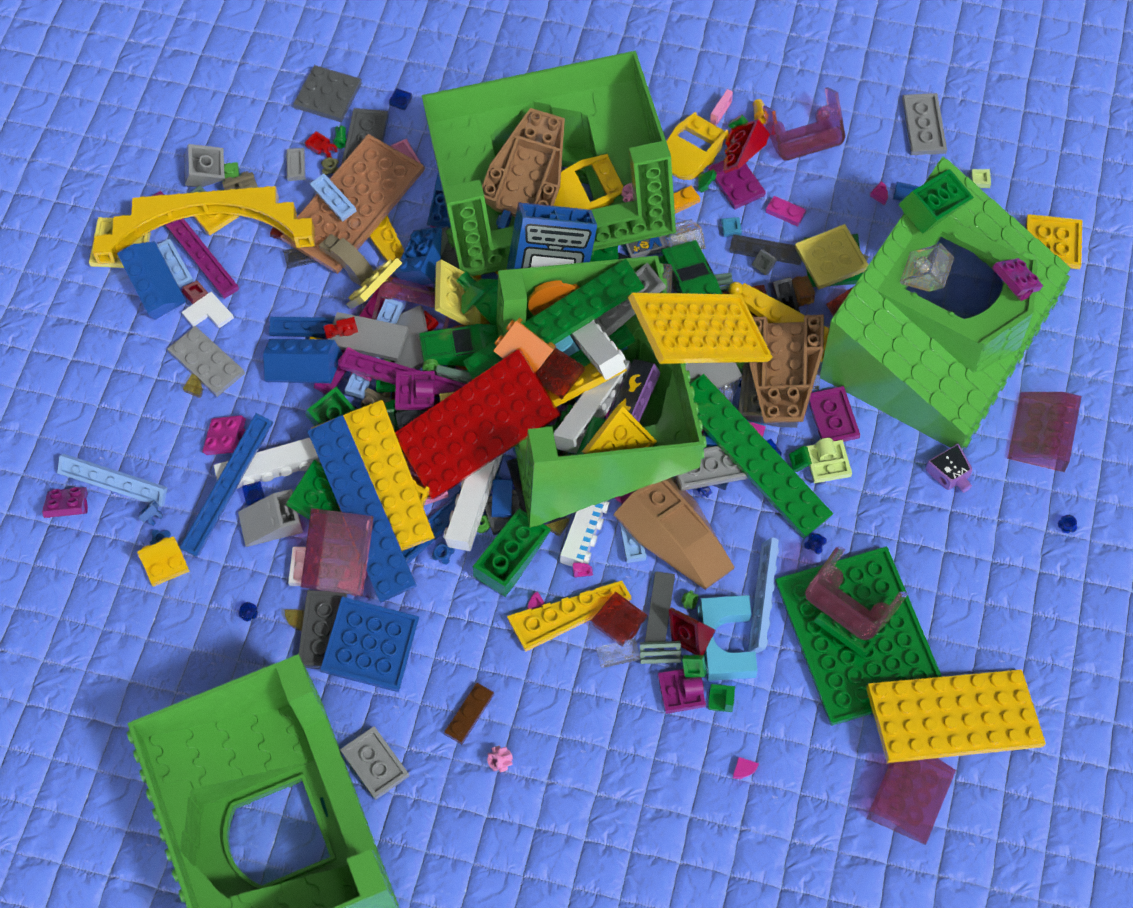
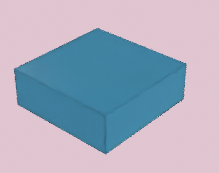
M739 217L721 219L723 237L742 235Z

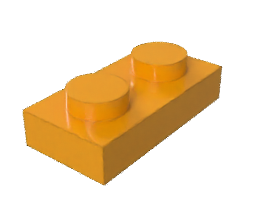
M692 185L674 193L675 214L700 202V197Z

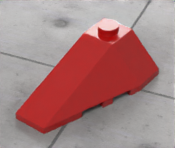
M759 119L730 130L725 142L727 145L725 149L727 157L724 159L723 166L725 173L742 167L767 144L770 133Z

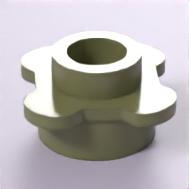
M331 157L324 159L321 162L323 166L322 173L325 175L335 173L339 169L337 166L338 160Z

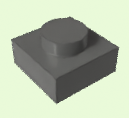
M762 249L756 256L752 266L763 274L769 275L777 259Z

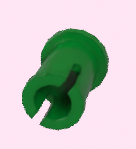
M339 125L340 131H338V126L335 127L333 143L337 148L341 149L345 147L347 139L346 128Z

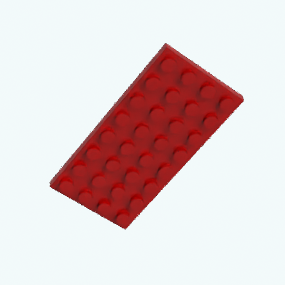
M517 349L395 432L403 452L425 488L426 486L429 487L431 499H436L525 440L528 429L543 428L561 416L521 349Z

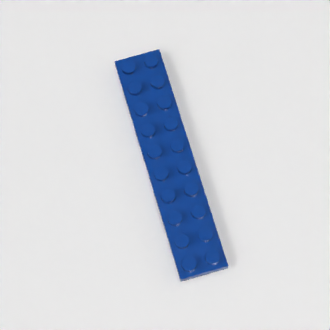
M341 415L308 430L307 432L380 603L417 587L344 416Z

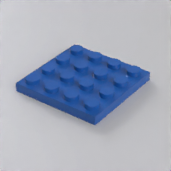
M342 596L320 672L399 693L419 616Z

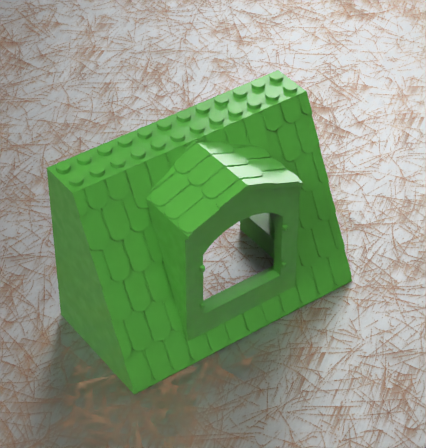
M636 50L422 95L459 269L464 272L467 271L469 275L478 276L507 269L515 217L512 216L509 227L498 229L496 221L499 214L502 215V213L495 211L485 203L482 185L491 162L530 108L565 118L561 167H570L581 160L608 154L623 187L632 183L633 201L624 202V197L619 195L614 198L612 204L591 210L597 223L592 251L676 233L671 154ZM589 165L579 169L586 174L593 201L606 196L592 166Z
M942 156L925 183L951 169L974 198L924 234L915 227L907 215H902L832 318L820 378L836 387L844 386L845 391L850 395L949 448L959 444L961 449H963V447L967 448L969 446L972 435L977 433L982 419L985 420L990 411L989 408L995 404L999 392H1002L1005 388L1007 379L1012 377L1017 363L1020 364L1025 350L1030 348L1033 342L1032 339L1038 335L1042 323H1045L1050 315V310L1056 306L1058 297L1063 295L1071 276L1068 275L1070 267L1062 259L1050 251L1039 239L1035 238L1013 216H1010L968 176H965L948 159ZM941 237L973 252L990 268L996 262L1019 258L1026 263L1027 268L1043 284L1040 291L1033 292L1027 299L1020 301L1003 281L1001 294L995 303L986 311L966 319L918 296L915 292L912 293L906 290L909 286V281L913 280V276L916 275L917 270L919 271L918 268L923 265L922 260L927 259Z
M658 256L627 258L635 272L648 263L666 285V288L660 293H667V279L663 278L664 268L663 264L659 263ZM624 259L498 271L496 314L498 336L500 337V335H505L508 332L506 327L512 320L516 322V320L521 318L523 319L521 324L534 317L528 307V297L535 291L537 286L550 281L562 280V283L576 284L581 287ZM636 314L623 324L632 333L635 342L628 345V349L621 352L631 364L634 359L651 362L660 371L659 378L639 421L657 442L653 447L581 455L563 452L562 450L560 452L562 455L559 457L554 439L555 430L552 428L553 425L547 424L543 428L528 429L527 438L515 446L529 528L700 467L701 459H704V448H706L707 443L705 435L702 436L701 433L702 421L697 417L698 404L693 401L694 388L693 386L690 387L689 384L690 372L689 370L686 371V363L659 364ZM554 349L549 356H554V352L556 349Z
M299 654L127 723L129 727L127 736L130 743H133L136 749L133 751L136 762L140 763L142 767L139 773L143 782H146L148 789L145 791L149 801H152L155 807L152 809V813L156 822L159 821L161 828L158 831L162 841H165L168 846L165 849V853L169 862L172 861L175 869H172V874L175 881L179 882L181 889L178 890L181 901L186 903L187 908H400L320 695ZM303 781L330 857L260 885L241 872L232 856L229 834L233 815L239 807L249 805L251 802L285 788H290Z

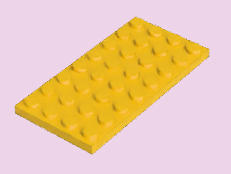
M631 293L628 297L659 364L768 362L773 358L741 294Z
M383 400L343 415L401 550L404 551L434 539L433 531ZM344 519L359 564L361 567H363V561L360 557L358 549L355 545V542Z
M1022 670L870 683L866 687L887 763L1041 748L1046 744Z

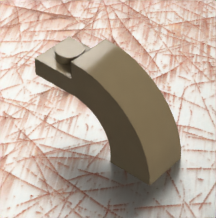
M330 234L319 245L320 250L335 259L346 270L351 281L359 286L365 279L374 275L372 267L364 256L344 238L338 239Z

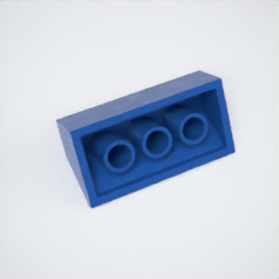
M155 241L132 244L117 253L147 313L154 320L187 302Z
M269 339L263 352L264 380L266 382L331 384L338 368V360L343 353L335 340Z

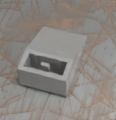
M292 489L273 493L238 512L246 547L303 533L299 513L285 505L293 493Z

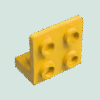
M174 536L163 538L160 542L144 546L141 550L137 551L153 587L190 572Z

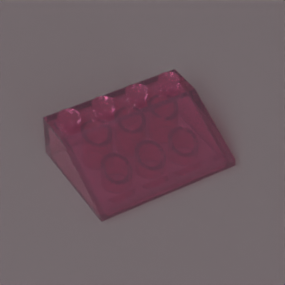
M1021 392L1007 459L1065 472L1070 462L1082 396L1066 392Z
M311 508L300 587L363 596L374 516Z
M938 758L890 763L867 819L926 845L956 770Z

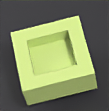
M972 169L971 180L979 188H990V169Z

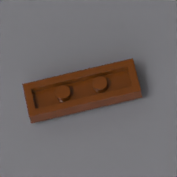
M476 683L445 730V736L462 745L490 703L494 692Z

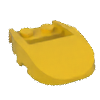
M696 112L679 123L666 141L671 154L672 175L682 180H691L702 174L704 168L712 165L716 155L720 153L723 141L729 134L728 130H722L699 117ZM686 130L711 144L707 151H704L678 135Z
M604 154L584 159L561 172L560 189L554 206L592 210L612 204L614 198L622 194L624 187L609 159V155ZM589 165L592 166L606 196L590 202L575 172Z

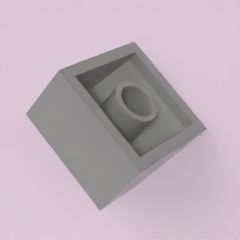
M188 144L184 154L185 185L205 187L223 181V148Z

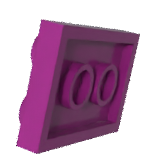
M724 160L708 167V171L715 170L717 172L714 181L734 210L762 198L766 194V191L746 163L739 169L728 173L723 171Z
M844 386L811 393L809 406L820 439L831 438L833 441L843 440L845 442L860 438V432Z

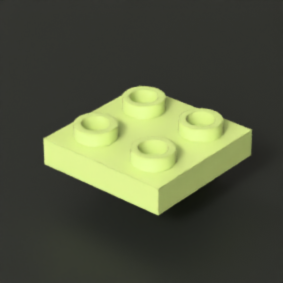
M824 438L817 441L816 445L806 446L808 447L812 462L809 468L814 483L852 476L843 440L833 441L831 438Z

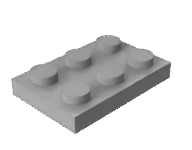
M375 726L340 749L345 759L375 800L409 777V773Z

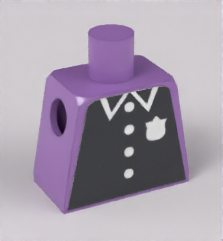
M959 444L928 461L925 470L946 490L958 486L964 493L972 487L971 483L967 480L972 473V467Z

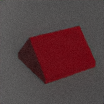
M672 607L669 608L672 641H680L681 647L695 655H703L716 630Z

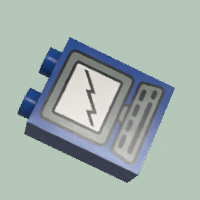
M518 202L507 270L590 262L597 223L592 211L589 209Z

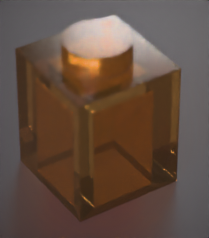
M808 275L793 278L792 284L798 307L814 303L815 291Z

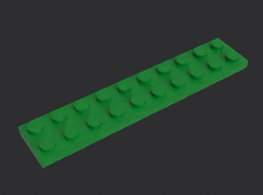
M624 259L530 318L523 325L547 344L551 342L555 345L627 300L631 293H638L645 287L627 259ZM496 340L463 361L472 379H475L503 360L502 357L493 351L497 347L494 344Z
M705 374L690 384V387L693 386L694 388L693 401L698 404L697 417L702 421V429L734 464L746 474L747 478L803 539L832 517L833 512Z

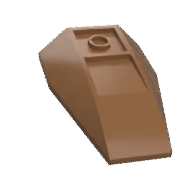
M532 108L528 110L489 166L482 185L487 205L500 213H503L504 210L510 211L513 217H516L518 202L554 206L560 189L565 118Z
M804 315V322L768 323L767 317H753L773 357L768 362H749L764 423L803 422L824 351V315Z
M674 477L638 489L614 513L616 519L639 544L705 590L735 568L696 500L686 490L680 491L677 480Z

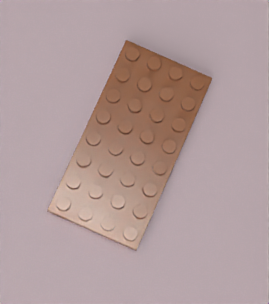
M368 134L330 178L332 183L355 206L357 211L342 222L319 195L316 194L297 217V219L312 218L315 228V246L297 248L295 242L284 233L281 235L282 241L338 274L343 267L335 259L322 252L319 245L332 234L338 239L344 238L358 250L424 172V165Z

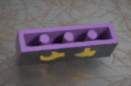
M633 360L627 370L626 378L620 386L618 396L613 401L609 416L619 404L638 422L640 421L660 375V371L654 363Z

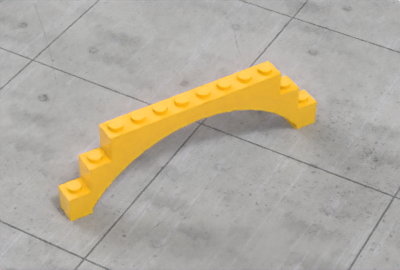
M276 186L141 196L132 198L131 215L113 217L112 234L94 236L93 255L97 264L116 263L118 252L129 247L150 231L176 220L205 214H230L256 219L286 234L295 242L297 248L315 246V228L312 218L297 219L294 202L279 203Z

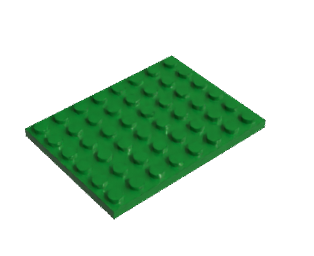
M887 546L775 579L779 594L831 726L873 714L866 689L870 683L942 677ZM827 606L876 641L875 646L864 658L814 622L816 617Z

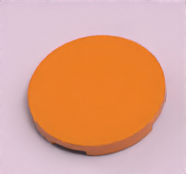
M562 280L543 283L537 286L535 291L528 297L529 310L535 316L580 287L576 284L562 283Z

